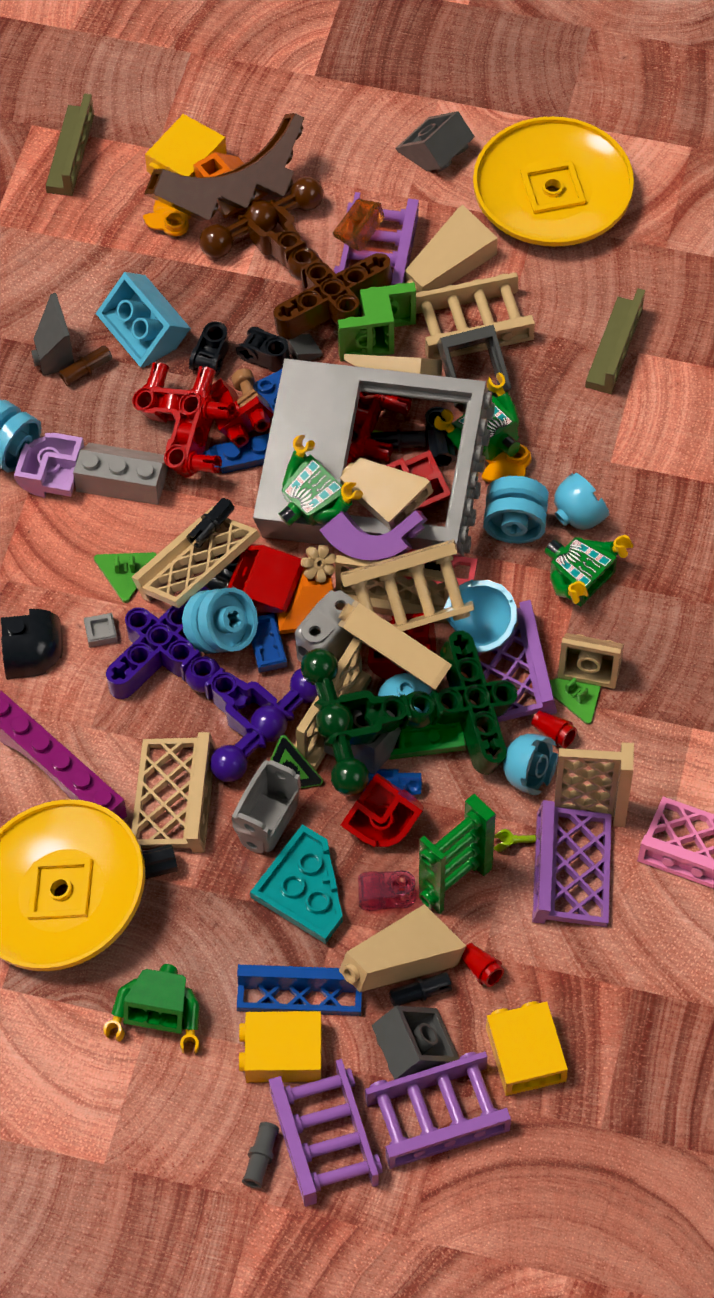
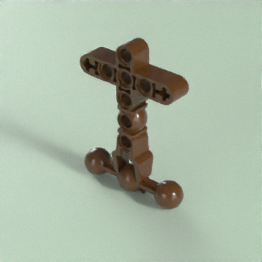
M311 177L299 178L293 183L290 194L278 201L270 199L269 202L264 200L253 202L247 208L246 214L239 215L238 222L228 227L219 224L207 226L202 231L199 241L204 254L212 258H220L231 251L234 240L249 233L250 239L263 255L272 254L286 266L292 277L302 281L304 288L308 287L307 290L282 302L274 309L276 333L284 339H293L329 319H332L338 325V320L361 317L360 290L370 287L390 286L392 282L391 261L386 254H372L336 274L322 261L316 251L308 248L304 240L301 241V237L296 231L295 218L289 211L296 207L305 211L312 210L321 204L324 190L320 182ZM278 222L285 231L275 233L272 230L277 226Z

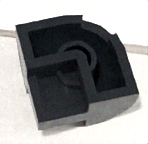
M29 609V615L1 618V643L6 679L36 677L47 674L46 670L55 665L59 658H62V626L58 615L43 609Z

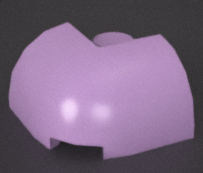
M45 433L44 437L35 439L29 445L26 443L21 451L14 473V479L17 484L25 491L44 498L46 493L71 497L75 485L73 471L79 451L84 447L83 438L59 433Z

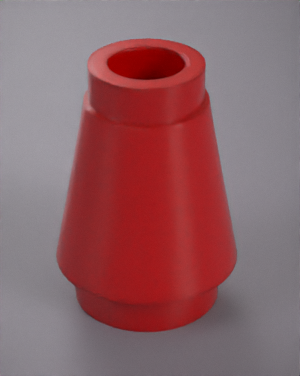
M538 711L531 722L532 726L542 735L550 737L556 742L557 746L555 747H569L577 734V729L571 721L544 713L543 711Z
M473 943L466 945L461 958L478 983L481 985L485 984L487 987L495 985L504 974L501 961Z

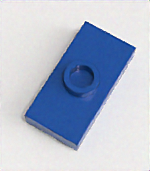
M274 613L257 616L256 635L251 641L259 673L287 667V659Z

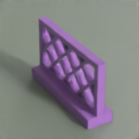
M531 600L519 602L520 608H517L518 625L501 649L497 648L491 651L496 654L491 663L487 665L480 661L482 669L485 670L483 672L485 679L490 674H493L519 688L516 701L504 715L497 717L498 722L535 714L538 711H545V713L551 715L557 713ZM513 642L524 647L518 658L506 653ZM502 657L514 663L506 674L495 669ZM519 666L530 673L524 683L512 678ZM527 692L535 696L537 704L522 706L517 702L523 693ZM497 696L499 700L504 702L500 696Z
M542 801L536 816L532 922L544 924L547 919L607 927L609 924L611 814L555 807L554 801ZM558 817L569 818L576 826L566 833L558 825ZM590 821L603 823V832L597 837L585 826ZM578 830L590 840L582 848L570 838ZM564 841L575 852L567 860L557 852V846ZM593 845L602 853V859L596 864L584 853ZM578 857L590 868L581 876L569 865ZM562 869L574 879L565 888L556 879V874ZM591 873H594L602 881V886L595 892L584 881ZM577 884L588 895L580 903L568 892ZM561 896L573 907L569 912L555 911V901ZM593 900L601 909V917L590 916L583 906Z

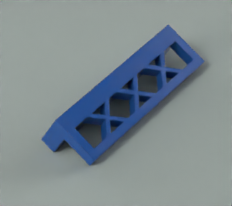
M238 964L237 1011L239 1012L321 1011L323 1015L361 1016L362 992H359L351 983L345 980L339 972L340 968ZM245 989H258L264 995L256 1003L244 1002ZM281 990H289L295 998L288 1004H281L273 996ZM312 991H320L326 999L319 1005H311L304 997ZM343 992L356 993L355 1006H342L336 998Z

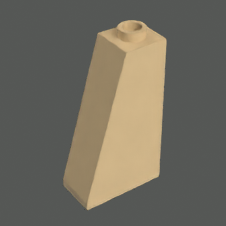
M462 205L405 270V283L414 282L416 293L451 285L497 255L498 238Z
M354 601L352 605L346 604L339 614L338 618L341 621L338 626L435 690L452 666V664L357 601Z
M424 904L347 951L339 972L347 982L351 983L359 992L453 968L458 965L466 945Z

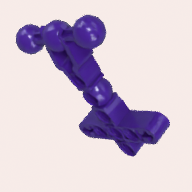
M203 587V588H201L199 591H205V590H209V589L206 588V587ZM186 603L180 608L170 607L159 619L144 608L137 607L131 609L125 616L128 638L133 644L107 668L106 678L110 694L117 699L130 697L161 666H164L174 675L182 677V680L186 681L192 690L206 693V698L209 700L212 698L214 704L225 713L228 726L244 736L235 745L219 747L211 757V771L217 779L223 782H235L242 778L247 769V758L258 747L266 748V743L279 740L280 736L284 735L287 729V721L294 720L293 712L302 703H313L318 695L316 686L304 679L300 668L291 677L290 691L277 703V699L259 683L253 681L246 683L233 674L225 672V669L221 668L215 659L201 656V651L198 649L194 650L193 645L187 640L183 632V624H176L182 622ZM180 657H187V658L182 659V660H179V659H178V658H180ZM138 660H145L144 662L137 663ZM208 673L205 676H199V674ZM224 689L230 690V691L225 692V693H224V692H220L221 690H224ZM256 703L261 707L255 710L250 722L237 712L246 705Z

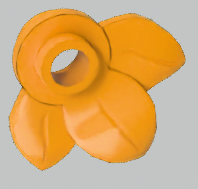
M155 200L153 206L154 212L143 215V220L148 227L154 230H163L170 236L185 234L189 228L188 220L192 217Z
M520 444V449L514 456L510 457L502 452L492 460L486 459L489 465L482 473V479L492 482L506 476L525 477V468L532 461L530 451L526 446Z

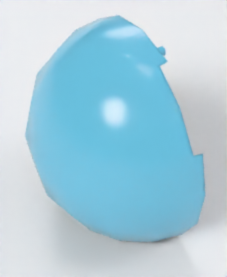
M470 580L459 585L463 602L473 601L474 610L470 611V616L454 621L453 617L446 618L455 631H465L472 636L477 653L490 652L503 646L512 636L517 624V606L511 593L502 584L490 580ZM449 596L444 606V609L452 607V603Z

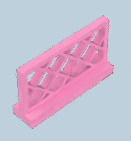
M662 797L648 832L644 835L641 842L637 861L714 889V859L711 857L714 854V846L706 848L701 838L714 835V814ZM665 808L678 812L681 818L668 822L663 814ZM700 820L706 822L709 828L697 832L691 822ZM685 824L690 834L678 838L672 828ZM666 831L671 840L665 842L653 838L656 833ZM695 841L700 851L693 852L684 849L682 844Z

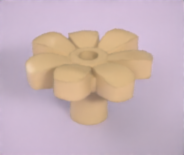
M319 545L318 549L312 546L307 548L306 554L308 558L303 557L301 559V566L307 568L304 571V576L308 579L315 577L316 582H325L326 574L331 576L335 571V567L330 565L335 563V554L329 553V547L325 545Z

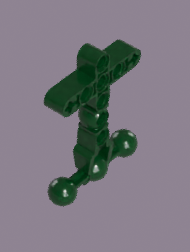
M459 630L450 635L440 651L441 658L452 664V666L446 673L449 688L442 689L439 693H437V690H433L430 694L414 691L408 695L404 694L398 697L394 695L374 696L372 692L364 690L343 694L337 698L332 681L336 678L338 672V661L334 654L327 649L315 648L307 652L301 661V673L307 682L316 686L319 700L314 704L319 709L316 716V728L320 735L327 739L325 745L333 748L337 762L331 772V783L335 790L344 796H355L362 793L369 782V771L363 762L354 758L351 745L370 744L377 735L394 731L397 727L402 730L407 725L411 728L422 729L430 724L460 722L474 769L485 775L493 773L503 762L507 754L497 717L504 715L516 701L518 696L517 689L511 682L505 680L486 682L472 636L465 631ZM462 673H465L469 678L464 677ZM497 696H500L504 702L499 700ZM469 699L476 702L477 705L472 704ZM442 703L448 705L450 709L445 708ZM414 707L419 708L422 713L417 712ZM350 710H360L370 726L352 729L353 715ZM386 711L392 712L395 717L390 716ZM477 726L483 728L485 733L480 731Z

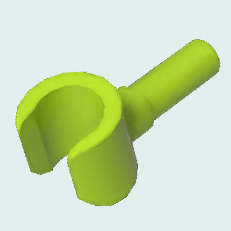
M502 829L494 836V838H499L502 843L494 847V850L502 852L512 844L535 843L536 836H517L507 829Z

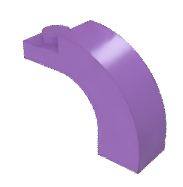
M415 510L388 533L374 536L364 532L347 512L341 511L322 527L320 532L336 549L350 557L361 560L382 561L402 555L413 547L406 538L409 536L413 539L425 529L422 524L428 519L421 511Z

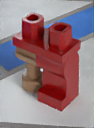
M246 368L237 370L231 377L235 389L242 392L240 398L236 391L222 378L212 384L210 391L211 397L215 402L234 403L236 405V414L229 413L235 416L233 421L215 419L219 431L238 448L248 443V433L254 429L257 432H264L270 428V418L273 416V411L269 407L268 401L253 388L255 378L252 371Z

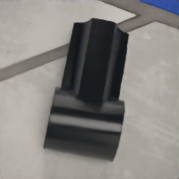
M432 407L425 414V430L429 450L439 467L448 466L456 460L454 445L446 434L448 432L446 430H438L434 426V420L437 416L446 422L441 416V412L445 408Z
M171 844L142 851L145 863V879L178 871Z

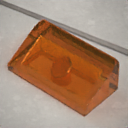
M357 199L334 230L333 236L360 252L384 220L381 203Z

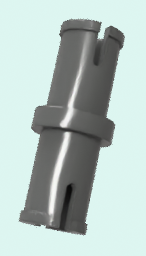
M261 1122L259 1125L254 1146L248 1152L250 1159L242 1183L247 1187L254 1189L262 1187L267 1166L272 1163L274 1158L272 1150L279 1132V1127L275 1124Z

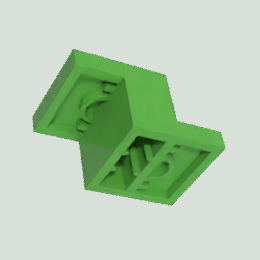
M414 282L370 287L360 290L361 317H348L338 320L340 361H346L344 360V354L376 356L394 354V327L416 324V288Z

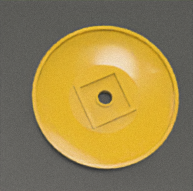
M554 116L523 120L497 133L480 152L473 174L475 198L480 209L491 223L504 233L523 242L552 247L583 243L611 229L628 209L634 185L631 163L617 141L603 130L586 122ZM549 186H555L559 190L551 192L548 191L546 188Z
M56 800L29 808L0 828V958L26 970H62L79 965L97 956L114 943L124 932L134 917L142 898L145 884V863L137 838L118 815L101 805L88 801ZM60 885H68V889L63 895H54L55 890Z

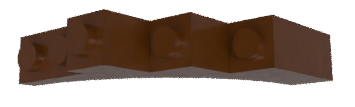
M296 113L285 114L276 133L266 146L248 162L232 171L213 177L197 178L182 176L165 169H154L144 194L198 220H210L215 215L218 209L217 200L223 201L235 208H247L255 198V188L274 197H284L292 187L293 180L291 178L294 171L285 168V166L291 161L294 143L302 134L304 117Z

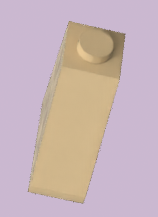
M359 458L355 463L347 465L340 477L342 485L346 482H356V486L352 489V494L356 490H361L363 496L357 501L390 531L412 514L433 493L431 483L427 478L363 458Z

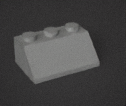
M88 443L79 451L73 475L76 492L158 505L169 467L164 462L163 454Z

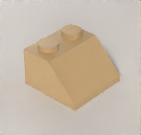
M566 633L561 643L558 678L572 680L575 677L577 682L615 689L624 644L611 640L586 637L581 634Z

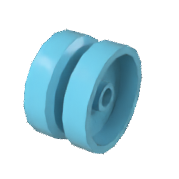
M0 400V468L8 473L16 470L23 447L26 443L29 445L35 439L40 438L42 428L41 422L27 412H21V409L7 400Z
M506 476L492 481L487 487L483 528L490 536L507 543H529L541 538L546 528L548 490L537 480L524 476Z
M234 587L199 591L191 596L184 606L182 616L183 632L193 647L205 654L240 651L248 646L256 635L258 625L257 610L252 599L244 591Z

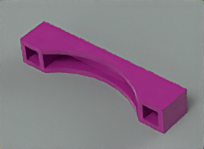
M0 691V742L17 750L35 763L71 800L96 803L114 812L122 820L125 819L127 813L124 799L4 692Z

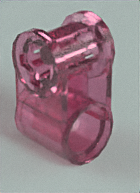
M404 870L391 872L370 871L360 874L358 876L359 907L366 911H377L380 909L408 908L412 906L417 898L414 876Z

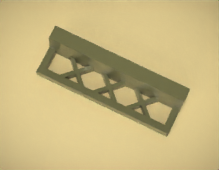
M84 93L81 106L68 105L46 183L47 193L73 196L94 119L92 94Z
M637 288L633 300L617 297L587 376L586 388L612 395L643 312L645 290Z

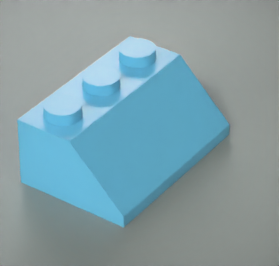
M124 272L95 313L141 368L176 350L191 329L147 276Z

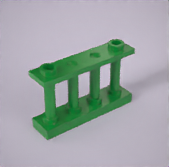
M475 794L465 800L464 820L435 845L425 836L419 839V898L428 908L433 907L439 914L444 911L445 892L471 870H477L485 876L493 869L496 813Z

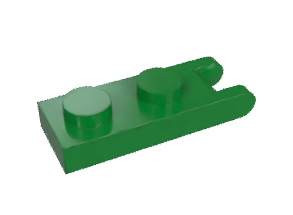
M460 722L430 724L422 729L411 728L407 725L405 729L401 730L397 740V749H393L389 760L465 751L466 743Z

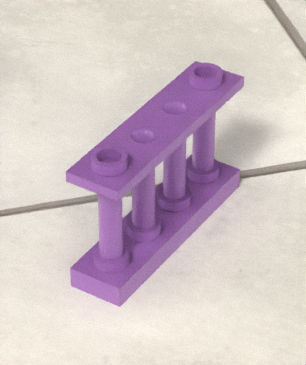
M355 192L353 203L349 202L347 206L349 224L340 266H335L334 272L337 274L348 268L350 259L361 261L372 254L383 253L389 256L391 267H394L391 285L405 283V270L410 263L419 217V200L408 199L406 209L394 211L362 207L360 193ZM359 217L395 221L399 222L403 227L402 230H397V232L358 228L357 225ZM354 239L395 243V246L399 247L398 251H393V253L353 249Z
M485 1051L478 1054L476 1052H469L462 1055L459 1060L389 1082L380 1080L365 1089L367 1107L379 1104L391 1138L390 1145L385 1146V1158L389 1169L510 1131L511 1118L507 1108L501 1110L494 1108L480 1072L487 1069V1054ZM466 1075L470 1078L482 1111L479 1117L469 1120L463 1116L450 1081ZM437 1084L452 1120L450 1126L441 1129L433 1126L421 1093V1089ZM409 1094L422 1130L419 1136L409 1139L403 1136L390 1100Z
M342 1059L336 1060L337 1075L290 1088L289 1085L284 1086L281 1076L269 1079L270 1094L305 1207L317 1203L316 1192L321 1191L323 1186L368 1174L372 1187L379 1185L378 1174L383 1173L378 1154L372 1155L351 1087H355L352 1071L350 1068L345 1069ZM341 1087L345 1104L300 1117L298 1114H292L290 1105L294 1104V1100ZM350 1116L355 1130L354 1133L312 1145L307 1143L301 1144L299 1133H302L303 1129ZM355 1145L360 1146L364 1159L363 1162L318 1175L316 1172L310 1173L308 1162H311L313 1157Z

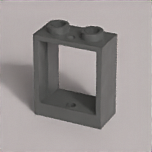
M494 324L439 339L437 347L446 377L457 378L450 356L451 351L486 343L495 377L497 373L503 374L505 377L503 389L505 393L511 390L512 387ZM492 392L495 398L498 397L496 393ZM454 403V407L462 405L463 409H466L467 404Z

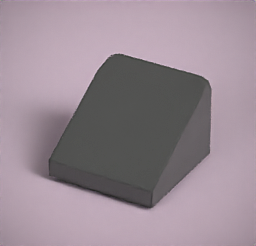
M301 334L293 339H286L289 353L294 360L312 361L323 356V353L310 334Z

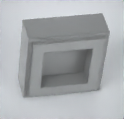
M112 613L84 618L89 647L118 642Z

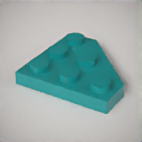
M302 824L250 891V897L324 944L328 942L343 922V914L339 902L328 841Z

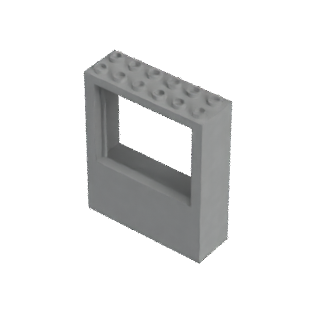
M284 358L253 519L262 537L333 546L320 532V529L327 523H318L311 526L301 516L289 527L279 517L278 513L289 504L282 494V483L293 452L296 451L293 447V440L299 435H305L302 442L304 447L310 440H313L315 443L314 449L305 454L307 456L311 454L342 485L340 477L347 465L360 392L467 404L445 527L422 524L425 529L413 539L408 536L406 540L411 544L412 549L419 550L454 539L458 554L454 555L464 557L465 553H469L471 549V536H468L469 527L474 526L476 520V509H473L474 499H479L481 483L478 482L479 472H484L486 457L482 453L484 446H488L490 441V429H487L488 420H493L495 403H492V392H488L486 381ZM350 515L355 523L370 535H382L390 531L377 518Z

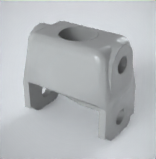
M330 590L315 605L295 631L296 652L299 662L302 661L303 656L307 652L315 648L327 649L334 654L339 662L352 639L356 637L338 626L341 621L338 617L342 610L336 609L335 606L338 603H344L345 605L349 603L352 605L355 601L341 590L336 592Z
M265 760L247 786L232 815L233 828L240 842L247 849L255 853L272 851L298 806L301 781L300 775L296 774L293 769L273 760Z

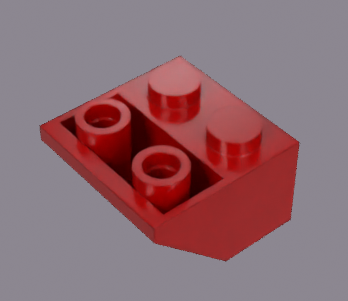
M250 545L241 553L227 588L234 587L244 591L252 599L257 613H286L304 568L301 566L302 558L265 545Z

